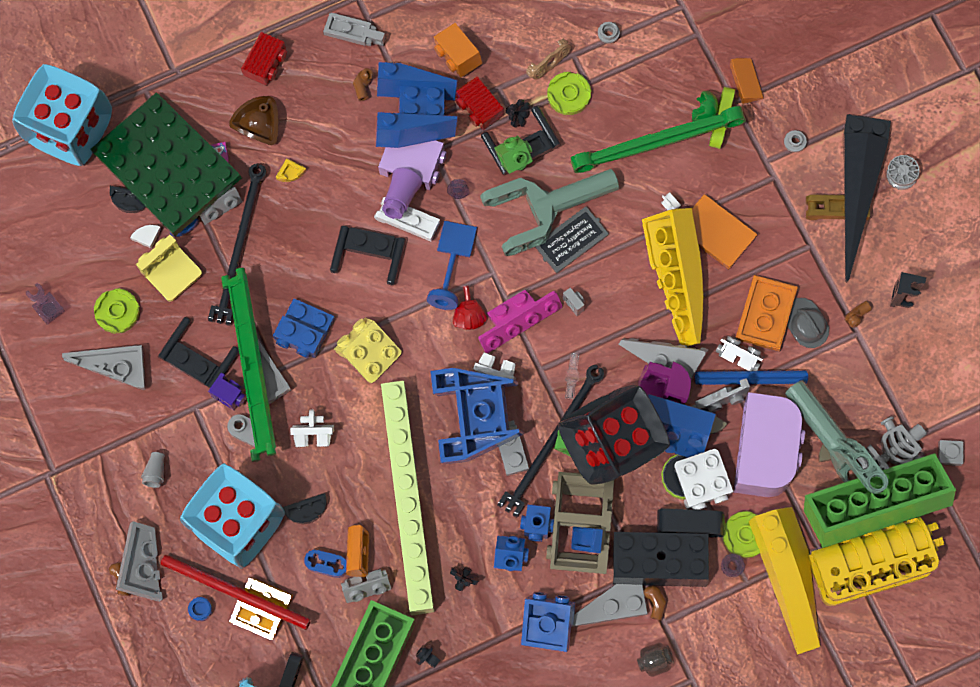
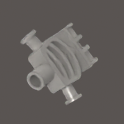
M891 416L881 422V425H884L887 429V432L880 441L883 454L879 455L871 444L866 450L882 470L890 468L886 464L887 461L900 465L922 458L918 454L922 448L917 442L926 435V432L921 425L917 424L907 431L903 425L896 427L892 421L894 418ZM887 437H888V440H889V444H890V446H891V448H889V449H888L887 443H886ZM896 454H897L899 457H901L902 459H905V460H901V459H899V458H896V457H895ZM865 458L856 459L862 465L863 470L868 468V461Z

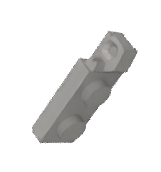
M335 13L329 14L323 31L326 36L364 46H371L372 43L383 46L386 39L385 33L376 31L377 28L372 26L371 23Z
M514 420L508 421L509 430L517 429ZM520 437L499 447L507 476L528 471L529 467Z

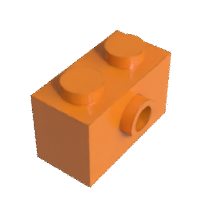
M456 23L433 36L436 44L434 50L440 58L444 57L447 60L446 64L450 71H456L460 78L482 64L479 51Z

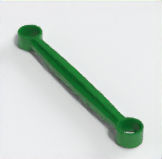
M741 106L730 107L722 111L720 115L664 129L658 133L638 137L594 153H578L572 156L570 161L574 173H584L592 170L595 165L651 151L722 127H737L743 124L746 119Z

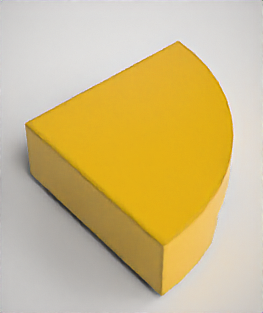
M286 158L276 175V180L282 182L295 181L305 174L306 168Z

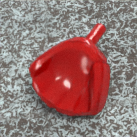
M468 285L463 286L465 301H461L455 309L453 325L456 328L474 330L484 325L487 316L481 305L475 299L471 300Z

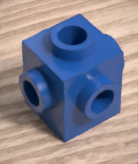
M527 505L526 516H521L520 529L524 530V536L529 537L528 540L541 542L543 538H548V532L553 533L554 519H550L551 507Z
M497 536L494 568L522 571L523 562H528L529 548H525V539L516 536Z

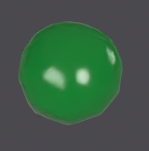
M702 91L700 97L697 98V101L700 102V107L692 110V122L718 115L719 104L716 96L711 91Z

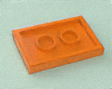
M705 194L692 208L699 247L729 270L754 241L757 234Z
M754 275L736 339L780 352L798 287Z

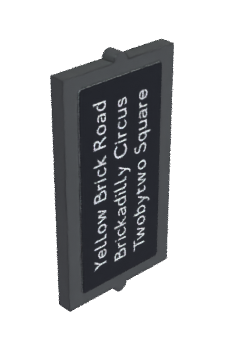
M584 207L550 232L546 243L535 248L542 255L543 261L547 262L557 274L606 238L609 233L599 223L600 219L595 218L590 210Z

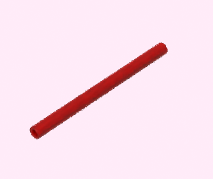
M165 554L161 560V565L304 630H307L311 623V619L169 555Z

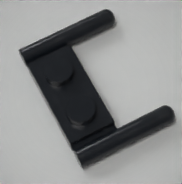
M537 105L533 106L531 111L542 131L539 130L522 139L523 141L527 140L531 146L532 153L530 155L533 161L551 152L552 149L561 146L556 134ZM483 132L481 134L483 142L501 173L507 175L508 172L502 167L494 149L496 147L488 132Z
M341 226L330 272L338 273L344 249L387 260L392 259L386 282L388 285L393 286L396 282L406 240L404 238H395V236Z
M184 317L158 357L201 384L211 388L220 373L226 374L238 356L239 348L233 346L218 367L213 362L183 344L178 343L191 323L189 317Z

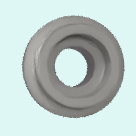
M605 22L598 28V37L604 43H613L619 38V28L612 22ZM610 31L612 35L606 36L605 32Z
M790 131L784 138V145L791 152H800L806 146V137L800 131ZM797 138L799 143H793L791 139Z

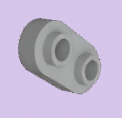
M244 415L231 417L227 425L229 433L234 438L255 448L250 418ZM238 422L243 423V426L240 429L235 428V425Z

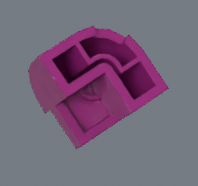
M674 361L670 368L665 367L661 363L649 362L641 373L638 385L642 387L647 395L650 394L685 405L689 397L691 379L683 366Z

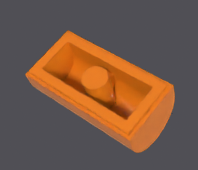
M362 525L350 526L347 531L346 574L352 577H367L369 532Z

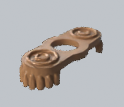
M564 38L559 40L558 44L560 47L550 53L538 65L531 63V66H528L526 69V74L537 80L553 69L570 52L571 46ZM555 57L554 61L547 66L548 62Z

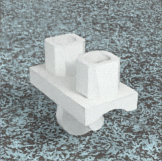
M483 353L479 363H475L473 370L483 374L516 379L514 377L515 363L504 360L500 371L492 369L496 357L487 353Z
M314 409L309 410V416L300 417L301 423H309V425H293L291 428V435H294L296 447L309 446L308 435L316 434L317 446H329L331 434L334 432V425H315V423H324V416H315Z

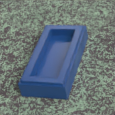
M573 527L571 549L601 553L603 530Z

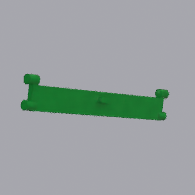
M245 268L236 269L237 276L230 279L229 275L221 277L223 289L229 288L255 449L250 450L251 461L259 462L261 461L260 454L267 452V456L276 455V444Z

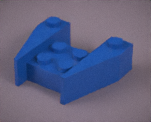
M379 62L377 96L398 97L399 113H377L376 147L401 148L455 137L457 116H444V100H455L457 80L402 63Z
M457 368L430 371L433 394L437 396L456 394L461 437L438 440L441 463L447 465L469 462L524 435L523 430H509L504 387L518 386L517 381Z

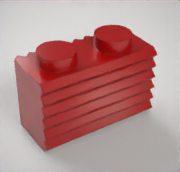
M260 32L241 67L243 76L266 86L270 80L273 81L277 74L276 67L285 60L287 55L284 41L276 39L267 33Z
M478 76L456 91L457 99L455 101L462 111L465 109L470 114L469 119L475 127L480 126L482 130H485L504 116L503 106L495 99Z

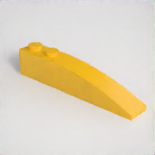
M692 208L671 209L642 219L651 268L656 270L659 277L657 284L659 289H663L667 300L664 302L667 310L669 309L674 317L672 324L680 345H686L687 347L699 344L701 340L703 321L702 267Z
M792 507L781 508L754 516L748 522L760 550L797 655L819 648L820 641L809 551Z

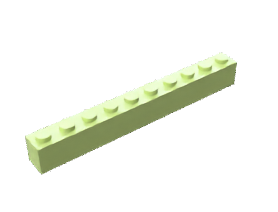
M404 381L381 384L409 610L411 615L434 612L405 384Z

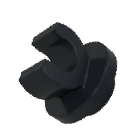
M431 644L427 647L423 645L417 651L415 656L417 657L416 663L418 665L425 661L431 667L435 668L440 659L431 653L434 646Z

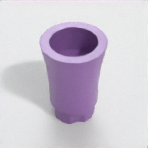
M397 168L393 171L391 184L382 207L387 217L392 219H401L415 193L422 185V179L417 173L407 168Z

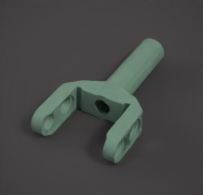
M609 169L548 192L542 190L533 182L518 178L483 192L480 198L484 206L495 207L526 195L527 202L538 227L510 237L502 245L505 256H512L546 243L552 230L553 222L559 212L619 190V182L615 172Z
M803 380L791 386L785 395L797 405L801 416L829 451L832 464L844 483L850 481L847 473L852 470L869 492L874 494L882 493L887 488L888 478L865 447L856 440L847 438ZM865 458L868 461V468L863 470L856 459ZM872 477H880L883 481V487L880 489L873 488L870 484V479Z

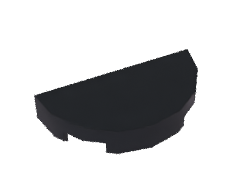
M110 185L109 194L113 204L119 210L125 213H138L146 209L128 189Z
M324 493L282 507L285 511V516L298 524H310L318 520L324 513L327 505L326 494Z

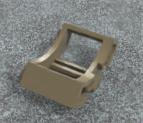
M558 472V481L553 480L552 494L556 495L552 546L547 545L546 559L551 560L550 569L606 574L610 532L605 531H610L614 480L591 485L579 473ZM562 494L603 498L602 515L561 512ZM560 525L602 529L601 553H598L597 556L558 552Z

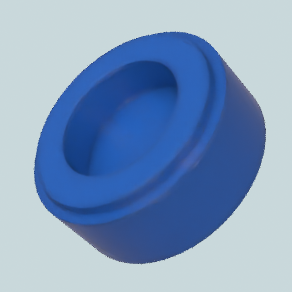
M197 597L189 603L188 613L196 621H205L212 614V605L206 598Z

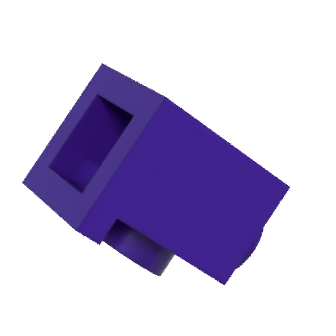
M220 373L208 392L211 397L234 411L237 406L240 407L244 403L247 396L242 393L239 384L233 380L227 382L226 376Z

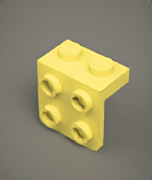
M171 235L160 239L156 243L155 248L149 253H144L136 264L140 272L169 302L174 301L202 275L201 269L180 249L176 240Z
M368 318L358 320L354 324L353 330L348 335L341 337L334 348L339 356L346 358L370 383L375 382L401 355V350L375 321Z

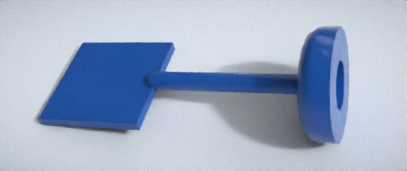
M444 221L437 251L451 255L443 288L433 289L427 295L426 300L431 306L442 310L457 308L458 298L453 292L448 290L456 255L471 256L477 227Z

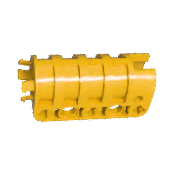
M917 517L811 551L809 562L823 603L827 606H837L927 578L938 567L939 559L936 551L939 550V546L944 545L942 537L934 540L931 539V536H933L932 531L939 529L937 523L925 525L924 521ZM918 563H921V566L917 568L919 571H916ZM898 568H899V569H902V570L904 571L905 575H902V574L899 572ZM885 573H887V577L885 578V581H882L881 578H884V577L886 576ZM853 582L858 583L861 589L856 588Z

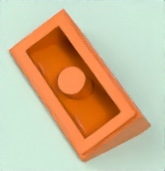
M751 58L731 59L730 68L741 103L745 104L762 100L763 95Z

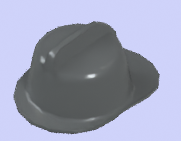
M806 298L794 299L787 327L800 345L806 348L821 346L829 336V326L826 319L812 301Z

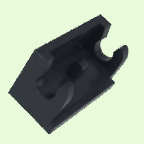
M901 272L894 284L890 307H895V305L905 308L913 307L914 304L906 302L904 297L905 295H910L911 297L919 296L922 286L925 285L926 277Z

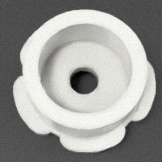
M670 192L665 197L662 195L664 200L661 204L667 210L678 209L681 206Z

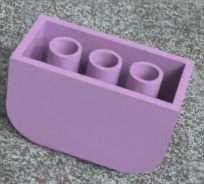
M748 392L743 408L734 493L775 497L788 488L795 473L798 472L802 462V453H799L801 444L804 443L805 430H801V412L791 400L784 397Z

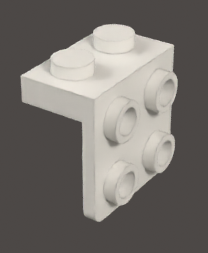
M717 449L677 461L674 465L686 498L684 500L686 509L701 510L707 507L706 503L713 500L715 504L729 500L728 495L733 493Z

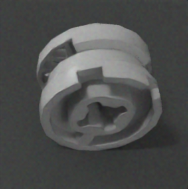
M900 155L890 161L886 172L889 184L898 190L911 188L918 178L919 165L910 156Z

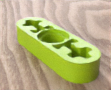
M724 86L719 101L718 115L732 106L735 89ZM725 127L712 131L709 141L710 147L721 148L726 130Z

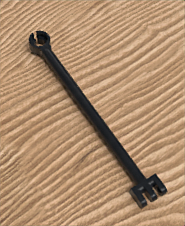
M258 163L253 164L248 171L251 183L227 273L230 279L236 276V269L239 266L260 183L267 177L266 169L262 164H259V166ZM259 168L261 170L259 174L253 173L255 169ZM229 288L223 289L219 307L211 305L208 316L209 322H213L215 314H218L217 323L222 324L224 316H227L225 324L231 326L233 312L232 309H228L230 301Z
M598 365L588 367L583 386L559 423L565 417L578 410L591 388L602 382L604 377L602 368L598 369L599 376L593 377L591 375L593 370L598 369ZM558 424L514 493L511 495L505 491L497 504L498 507L502 508L505 502L508 501L509 504L505 509L508 513L512 510L513 506H516L517 508L513 513V516L516 518L525 506V503L520 500L555 446L559 430Z

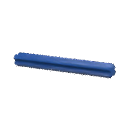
M806 370L695 372L694 381L696 385L740 384V380L747 378L749 384H795L802 380L807 383L809 377Z

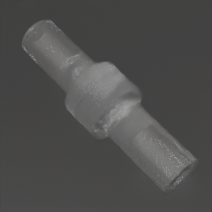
M577 353L570 354L569 369L566 370V399H574L576 382L579 381V354Z

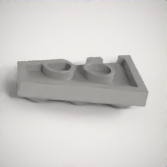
M134 521L130 523L116 590L160 602L162 600V592L159 590L158 580H160V573L157 571L156 556L158 554L154 527Z

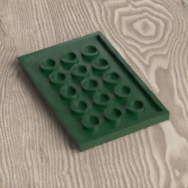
M157 92L90 149L174 237L242 179L241 175Z

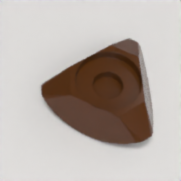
M259 96L248 100L232 115L229 121L230 128L262 143L274 145L278 137V109L275 99L270 96Z

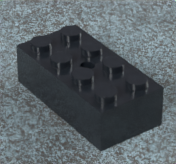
M614 532L613 585L707 587L709 581L708 534ZM658 556H661V557H663V558H665V559H664V560H659L657 557H658Z

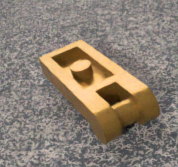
M844 195L806 196V205H808V210L806 211L807 220H845ZM822 204L823 209H817V205ZM870 208L866 220L870 218Z

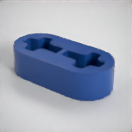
M311 550L304 557L306 567L312 572L334 578H341L346 575V560L342 556L320 550ZM315 555H318L319 560L325 563L324 565L317 563L315 567H312L309 559H313ZM337 561H341V565L344 568L343 570L339 569L338 573H335L333 567L328 566V563L337 564Z

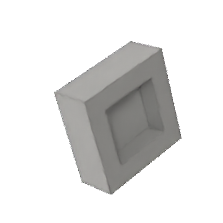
M571 288L563 293V300L575 315L578 316L584 311L583 303L585 300L578 291L574 293Z
M940 440L938 442V459L941 465H963V441Z

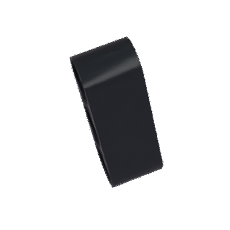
M688 509L657 510V533L708 534V537L711 538L724 537L725 512Z

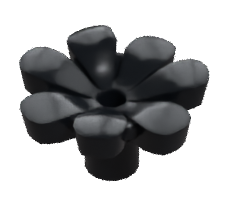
M519 99L516 104L507 106L506 114L509 115L510 125L514 128H517L518 125L521 127L526 125L524 118H528L530 112L527 111L530 108L529 102Z
M454 566L450 571V574L455 576L454 578L457 580L455 589L458 591H463L465 586L469 587L471 584L477 585L480 581L479 577L476 574H470L472 570L468 567H464V570H462L459 566Z

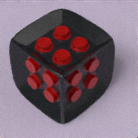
M636 384L619 388L608 395L588 403L565 417L558 424L561 438L582 477L591 485L610 482L619 476L626 475L656 458L670 446L669 436L653 403L642 387Z

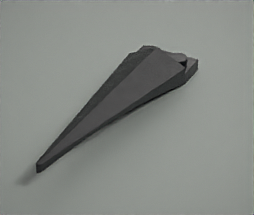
M850 114L846 115L843 131L846 283L850 279L889 141L891 121Z

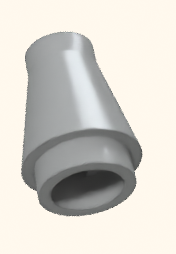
M159 452L151 453L150 459L141 475L143 485L159 488L161 483L164 482V454Z

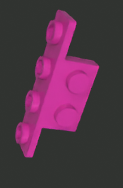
M523 290L487 312L489 319L495 327L478 337L484 352L488 354L561 309L562 304L557 293L552 291L535 302L528 292Z

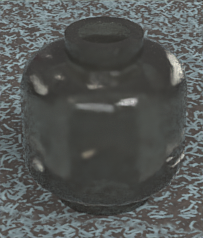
M657 642L643 647L637 662L641 672L646 671L650 677H655L670 671L674 658L668 645L664 646L661 642Z

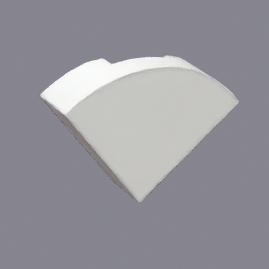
M156 225L143 226L137 229L130 238L152 249L161 231V227Z

